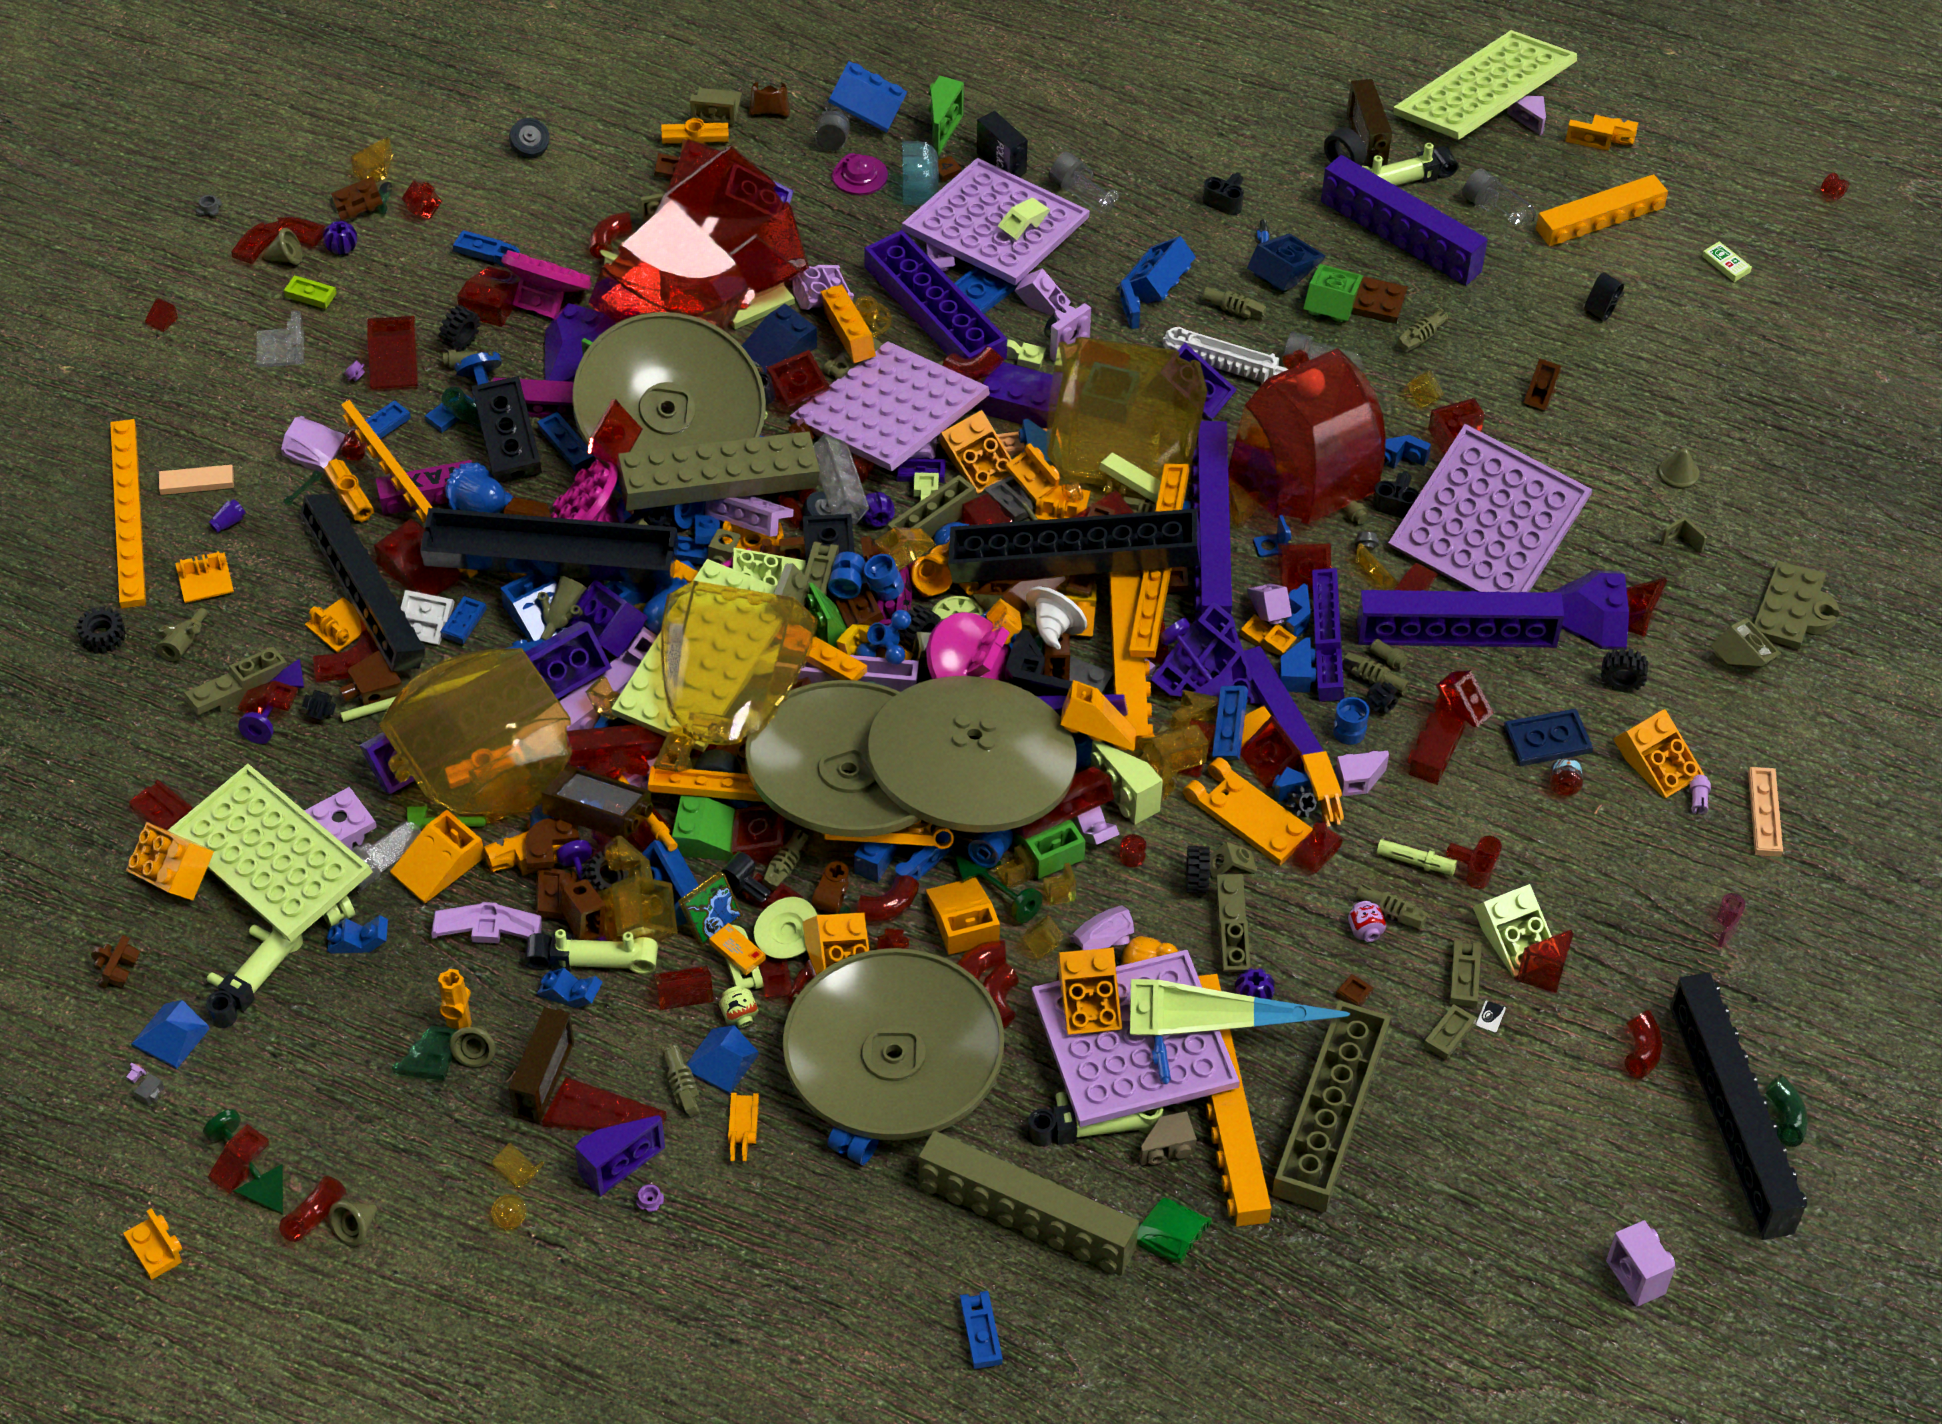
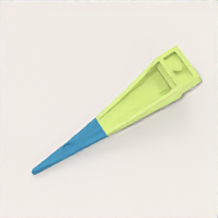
M1131 979L1130 1035L1168 1036L1342 1018L1350 1015V1013L1345 1011L1234 994L1163 980Z

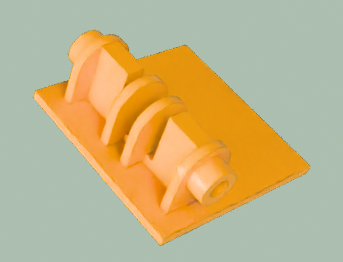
M1058 485V488L1047 496H1043L1042 499L1037 498L1035 516L1038 520L1084 517L1091 491Z
M217 551V553L208 554L207 559H205L203 554V560H198L197 556H194V562L190 558L180 559V562L175 563L184 603L234 592L225 552L219 553Z
M344 597L325 610L321 607H312L309 611L311 620L305 623L306 627L337 653L368 631L353 604Z

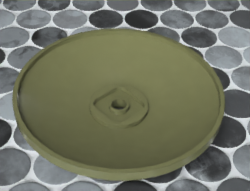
M654 312L641 314L625 319L608 328L597 337L584 353L575 374L572 391L573 413L580 435L593 455L607 468L610 467L607 461L617 466L619 453L760 437L766 413V399L762 379L757 367L745 349L733 337L714 324L680 313ZM669 405L673 408L674 412L666 414L662 412L661 407Z
M950 676L915 684L896 694L880 709L869 733L868 760L872 774L883 792L899 807L913 816L931 824L958 831L996 832L1029 824L1049 813L1062 801L1074 779L1076 748L1071 732L1060 725L1061 717L1032 693L995 679L975 676ZM970 736H976V737H978V738H980V739L973 740V739H970L969 737H970Z
M833 680L801 686L776 698L756 717L747 736L745 763L748 776L756 792L773 810L786 819L802 827L830 835L844 837L877 836L899 831L920 821L921 819L899 807L883 792L872 774L868 760V739L872 723L880 709L900 692L870 682ZM844 770H848V771L854 772V773H850V774H849V773H845V772H843V771H844Z
M901 948L878 949L855 954L838 961L819 973L805 986L789 1011L784 1028L783 1052L786 1070L795 1091L802 1101L823 1120L841 1130L861 1137L880 1140H906L932 1134L933 1131L938 1132L965 1118L982 1103L994 1086L1001 1070L1004 1055V1029L998 1008L989 992L971 973L961 966L941 956L924 951ZM891 1051H898L901 1053V1056L890 1058L887 1054Z

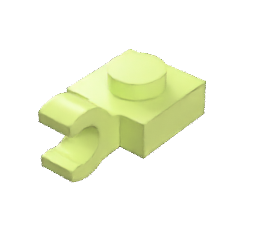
M1013 340L1007 341V359H1016L1019 366L1040 370L1046 348L1028 343H1023V346L1020 347Z
M915 473L914 496H920L922 501L938 490L939 473Z

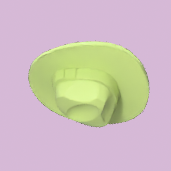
M787 897L772 903L760 914L754 927L756 944L762 952L776 959H788L804 953L806 945L802 922L816 916L817 912L809 902L798 897Z

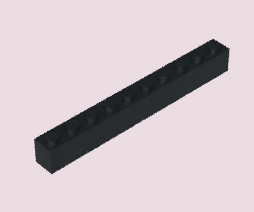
M332 493L304 495L300 515L391 671L419 669L422 658L425 657V646L417 637L414 627H411L405 612L401 610L396 601V597L389 590L386 580L380 575L377 565L371 560L368 550L362 545L359 535L355 533L350 520L343 513L341 505L337 503Z

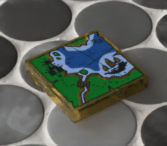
M720 871L678 900L692 933L700 945L708 942L709 938L726 924H733L743 916L725 874Z

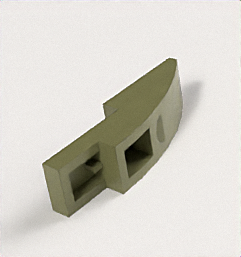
M273 646L229 665V673L184 692L185 700L197 715L215 707L222 712L245 700L269 683L287 666V662Z
M1217 874V921L1223 972H1244V970L1250 968L1243 874Z

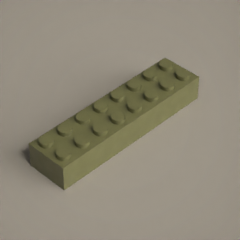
M810 432L619 453L617 459L618 480L626 511L817 488L820 474Z
M1340 1000L1335 1010L1350 1013V1015L1331 1020L1277 1170L1272 1196L1325 1213L1385 1044L1391 1016Z
M933 1131L919 1155V1186L925 1191L944 1196L953 1204H962L971 1208L978 1215L989 1216L1005 1227L1016 1228L1030 1238L1043 1240L1057 1250L1063 1249L1070 1252L1081 1261H1090L1099 1265L1106 1272L1117 1273L1122 1276L1136 1250L1139 1220L944 1134Z

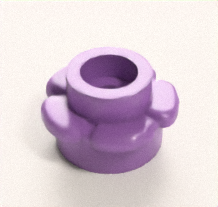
M357 360L354 361L343 373L348 378L347 381L353 379L356 382L365 373L362 369L364 364H360Z
M645 1185L637 1193L638 1200L636 1203L641 1210L646 1209L648 1212L656 1211L659 1205H662L664 1202V1195L655 1185Z

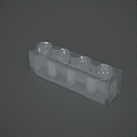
M823 434L813 447L820 469L819 477L831 514H852V524L856 525L870 508L849 446L846 444V441Z

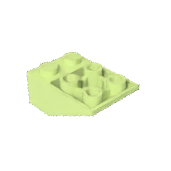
M733 548L732 569L776 587L785 564L793 563L805 574L806 560Z
M1092 741L1090 775L1096 783L1099 782L1104 788L1107 797L1116 802L1122 815L1126 818L1128 817L1135 825L1160 812L1163 780L1154 769L1143 760L1102 742Z
M1530 884L1473 907L1483 933L1513 977L1561 959Z

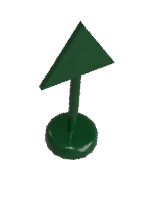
M952 849V854L963 882L980 875L1012 898L1014 901L1011 906V915L1019 923L1028 922L1037 914L1043 901L1042 894L1037 889L1027 888L1017 895L986 872L1000 865L1001 861L994 867L985 868L977 865L967 852Z
M234 1109L220 1112L204 1126V1135L211 1141L227 1138L255 1178L233 1190V1192L283 1215V1164L261 1175L232 1134L240 1125L241 1118L238 1112Z

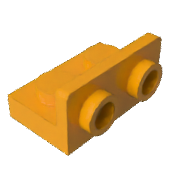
M151 1208L146 1211L149 1219L123 1234L152 1280L181 1264L182 1260L179 1251L183 1249L175 1235L171 1237L168 1235L167 1230H169V1226L161 1214L156 1216Z

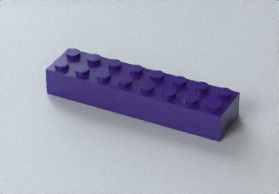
M1340 155L1325 168L1321 195L1322 203L1465 286L1482 272L1488 241L1486 237L1343 155Z
M903 230L864 248V265L867 271L968 377L1007 359L1008 339Z
M1361 590L1356 620L1358 645H1372L1376 639H1380L1387 645L1557 648L1564 619L1562 594L1551 592Z

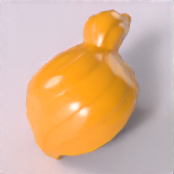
M949 542L944 545L935 546L929 554L919 557L911 566L910 578L912 585L924 597H933L943 593L952 585V577L948 565L949 559L946 558L949 554Z
M1138 936L1131 939L1123 948L1121 965L1179 951L1173 944L1160 943L1154 938Z

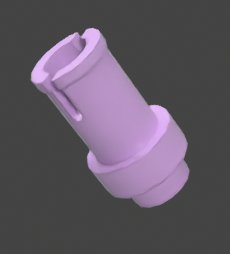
M1696 775L1690 782V792L1692 793L1691 810L1695 814L1697 813V808L1698 814L1708 812V794L1711 791V783L1704 775Z

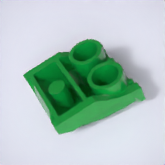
M1163 1197L1138 1228L1137 1245L1155 1256L1164 1257L1168 1261L1180 1265L1186 1258L1188 1250L1192 1249L1193 1244L1201 1238L1202 1232L1211 1225L1212 1218H1205L1193 1210Z

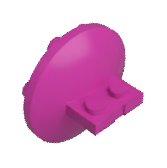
M507 250V253L501 259V262L520 278L512 305L530 311L533 310L551 318H554L560 311L565 292L589 290L592 285L590 281L591 276L558 266L551 262L531 258L518 252Z
M597 459L589 469H581L575 476V482L563 496L560 495L553 503L555 510L551 517L619 523L616 517L618 502L611 497L618 477L617 466L607 461L610 465L607 468Z
M956 613L943 619L934 627L926 647L927 664L932 679L950 676H975L1005 682V669L1011 648L1009 644L1004 643L1010 632L1003 626L992 631V622L973 613Z

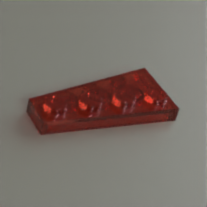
M565 1077L542 1120V1125L548 1128H553V1125L565 1126L566 1130L578 1131V1128L596 1131L657 1115L662 1118V1123L664 1124L667 1119V1112Z

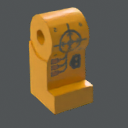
M1001 598L986 614L987 619L993 623L992 631L1003 626L1010 632L1004 644L1008 645L1013 635L1022 630L1020 612Z

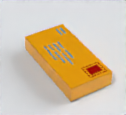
M729 923L709 938V944L745 975L749 974L766 960V954Z

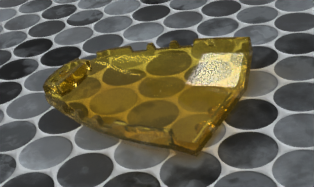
M692 581L668 594L662 622L660 661L664 696L671 719H675L682 726L683 733L687 736L709 744L732 745L741 743L743 737L753 732L759 734L777 714L783 700H787L793 684L796 685L801 669L805 667L817 631L818 620L794 597L699 581Z

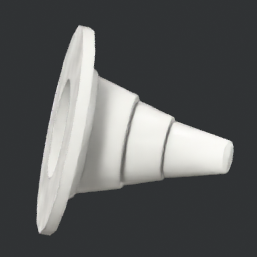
M1041 586L1031 588L1026 594V602L1036 616L1038 631L1048 646L1059 650L1061 649L1058 641L1060 635L1063 633L1071 635L1081 634L1086 629L1087 619L1082 610L1063 594Z

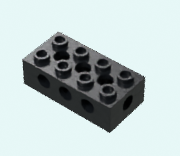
M519 376L472 386L493 478L500 483L541 474V462Z
M852 514L803 516L806 567L814 542H820L824 546H830L831 544L839 545V553H855ZM828 589L826 596L837 606L835 599L838 597L834 596Z

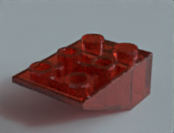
M415 316L367 319L370 388L418 386V334Z

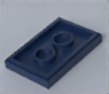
M1576 708L1505 721L1503 725L1519 767L1590 754L1593 751L1592 743Z

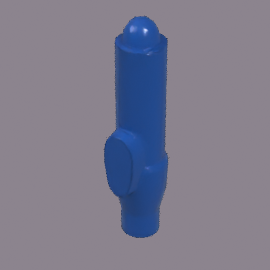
M1157 1035L1154 1037L1153 1060L1154 1064L1158 1065L1160 1081L1168 1084L1171 1080L1167 1059V1049L1163 1042V1037Z

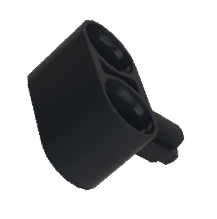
M1236 172L1232 174L1227 181L1218 177L1207 178L1204 181L1203 203L1228 215L1239 214L1242 211L1244 190L1240 187L1244 181L1241 173Z
M1606 272L1601 273L1592 287L1584 310L1602 321H1606L1612 315L1619 298L1624 296V283Z
M1403 471V473H1398L1395 483L1390 481L1378 482L1374 490L1373 508L1378 512L1404 519L1419 496V492L1416 489L1409 487L1412 479L1411 475L1407 471Z
M737 852L720 872L718 879L724 876L733 898L744 890L758 902L763 903L771 893L769 889L752 878L755 863L744 852Z

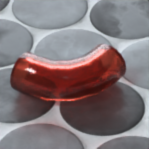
M629 211L609 215L595 226L590 234L589 250L593 257L605 258L600 253V250L612 253V241L615 238L632 234Z
M986 345L973 358L965 359L956 353H952L944 360L942 366L978 381L991 375L1005 359Z
M907 875L897 876L894 878L891 889L884 895L878 897L861 895L857 913H864L866 922L881 923L897 918L910 908L917 895L919 882Z
M1005 940L990 941L976 945L965 952L957 965L971 973L980 982V976L984 971L993 967L1006 966Z
M1005 962L998 965L985 978L983 986L989 992L998 1008L1003 1029H1006L1013 1022L1016 1015L1015 1011L1008 1005L1006 996L1012 988L1019 984L1017 974Z
M1650 1009L1626 1023L1634 1037L1635 1049L1625 1058V1067L1628 1073L1637 1079H1642L1653 1071L1660 1062L1663 1049L1661 1030Z
M324 1176L304 1201L281 1219L279 1230L284 1239L296 1242L312 1232L329 1215L332 1205L341 1201L346 1194L344 1185L331 1176Z

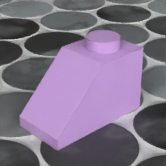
M1265 584L1247 589L1248 595L1261 620L1269 621L1270 624H1278L1284 622V618L1292 616L1287 587Z

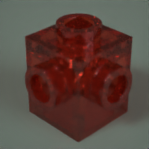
M413 180L401 198L408 205L407 209L411 213L429 219L432 218L442 203V199L434 192L435 188L425 181L420 183Z

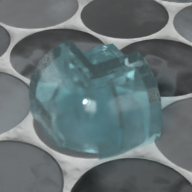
M902 141L903 205L925 204L939 189L937 151L925 142Z

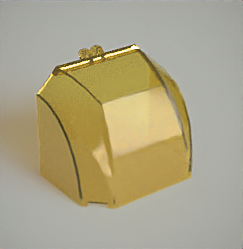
M1077 337L1075 342L1071 344L1059 342L1048 410L1047 456L1067 481L1104 485V494L1107 496L1112 493L1113 487H1119L1118 496L1122 498L1125 497L1126 489L1131 488L1099 469L1101 462L1112 452L1160 481L1164 464H1188L1190 474L1207 396V387L1200 362L1192 360L1190 363L1180 358V352L1176 350L1086 337Z
M522 648L487 649L469 652L436 663L419 673L399 692L379 724L397 752L396 755L390 758L388 763L391 771L397 772L395 773L396 779L401 783L412 775L426 797L458 814L532 812L533 808L542 803V791L561 774L572 755L571 747H567V726H571V718Z

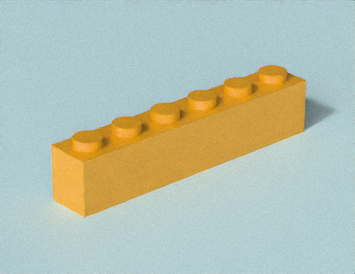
M1653 174L1540 212L1538 214L1536 231L1549 247L1563 243L1567 240L1581 237L1585 234L1664 208L1668 190Z

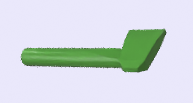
M428 806L407 807L409 830H421L436 818H426ZM484 816L456 817L467 827H484L486 825V818Z

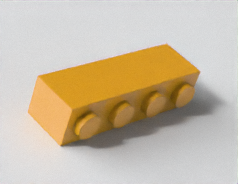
M843 285L832 286L820 291L824 313L852 361L857 363L876 357L872 333Z

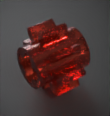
M886 928L885 934L877 937V950L890 948L909 949L910 938L903 935V929L894 930Z

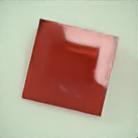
M157 298L145 319V324L164 332L178 319L176 307Z

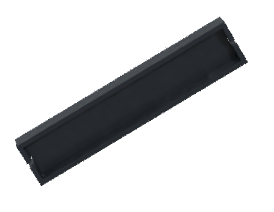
M428 508L425 523L426 531L423 533L420 552L424 566L672 586L679 541L676 527Z

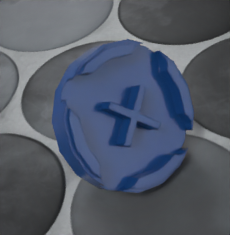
M481 352L464 357L461 360V364L455 363L456 375L461 377L475 376L478 385L488 383L487 372L502 365L501 356L497 352H493V356Z

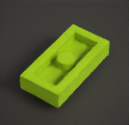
M295 275L283 290L286 298L323 309L329 306L337 294L336 287Z

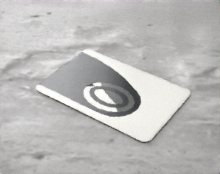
M1485 1001L1476 1026L1497 1032L1506 1008L1493 1002Z

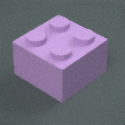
M1645 1220L1615 1233L1606 1260L1636 1307L1665 1295L1676 1267L1673 1256L1670 1252L1665 1251L1660 1243L1657 1232L1653 1228L1650 1229Z

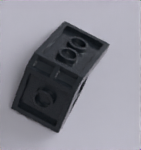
M1022 629L1016 635L1006 664L1005 682L1020 687L1035 696H1067L1072 681L1042 675L1045 668V657L1030 632Z

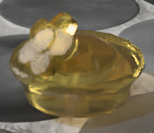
M505 1194L494 1202L491 1215L493 1221L499 1227L514 1229L524 1222L527 1208L520 1197L514 1194Z

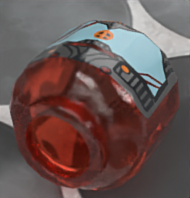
M1569 758L1557 760L1550 768L1551 789L1561 796L1577 794L1583 786L1582 766L1576 760Z

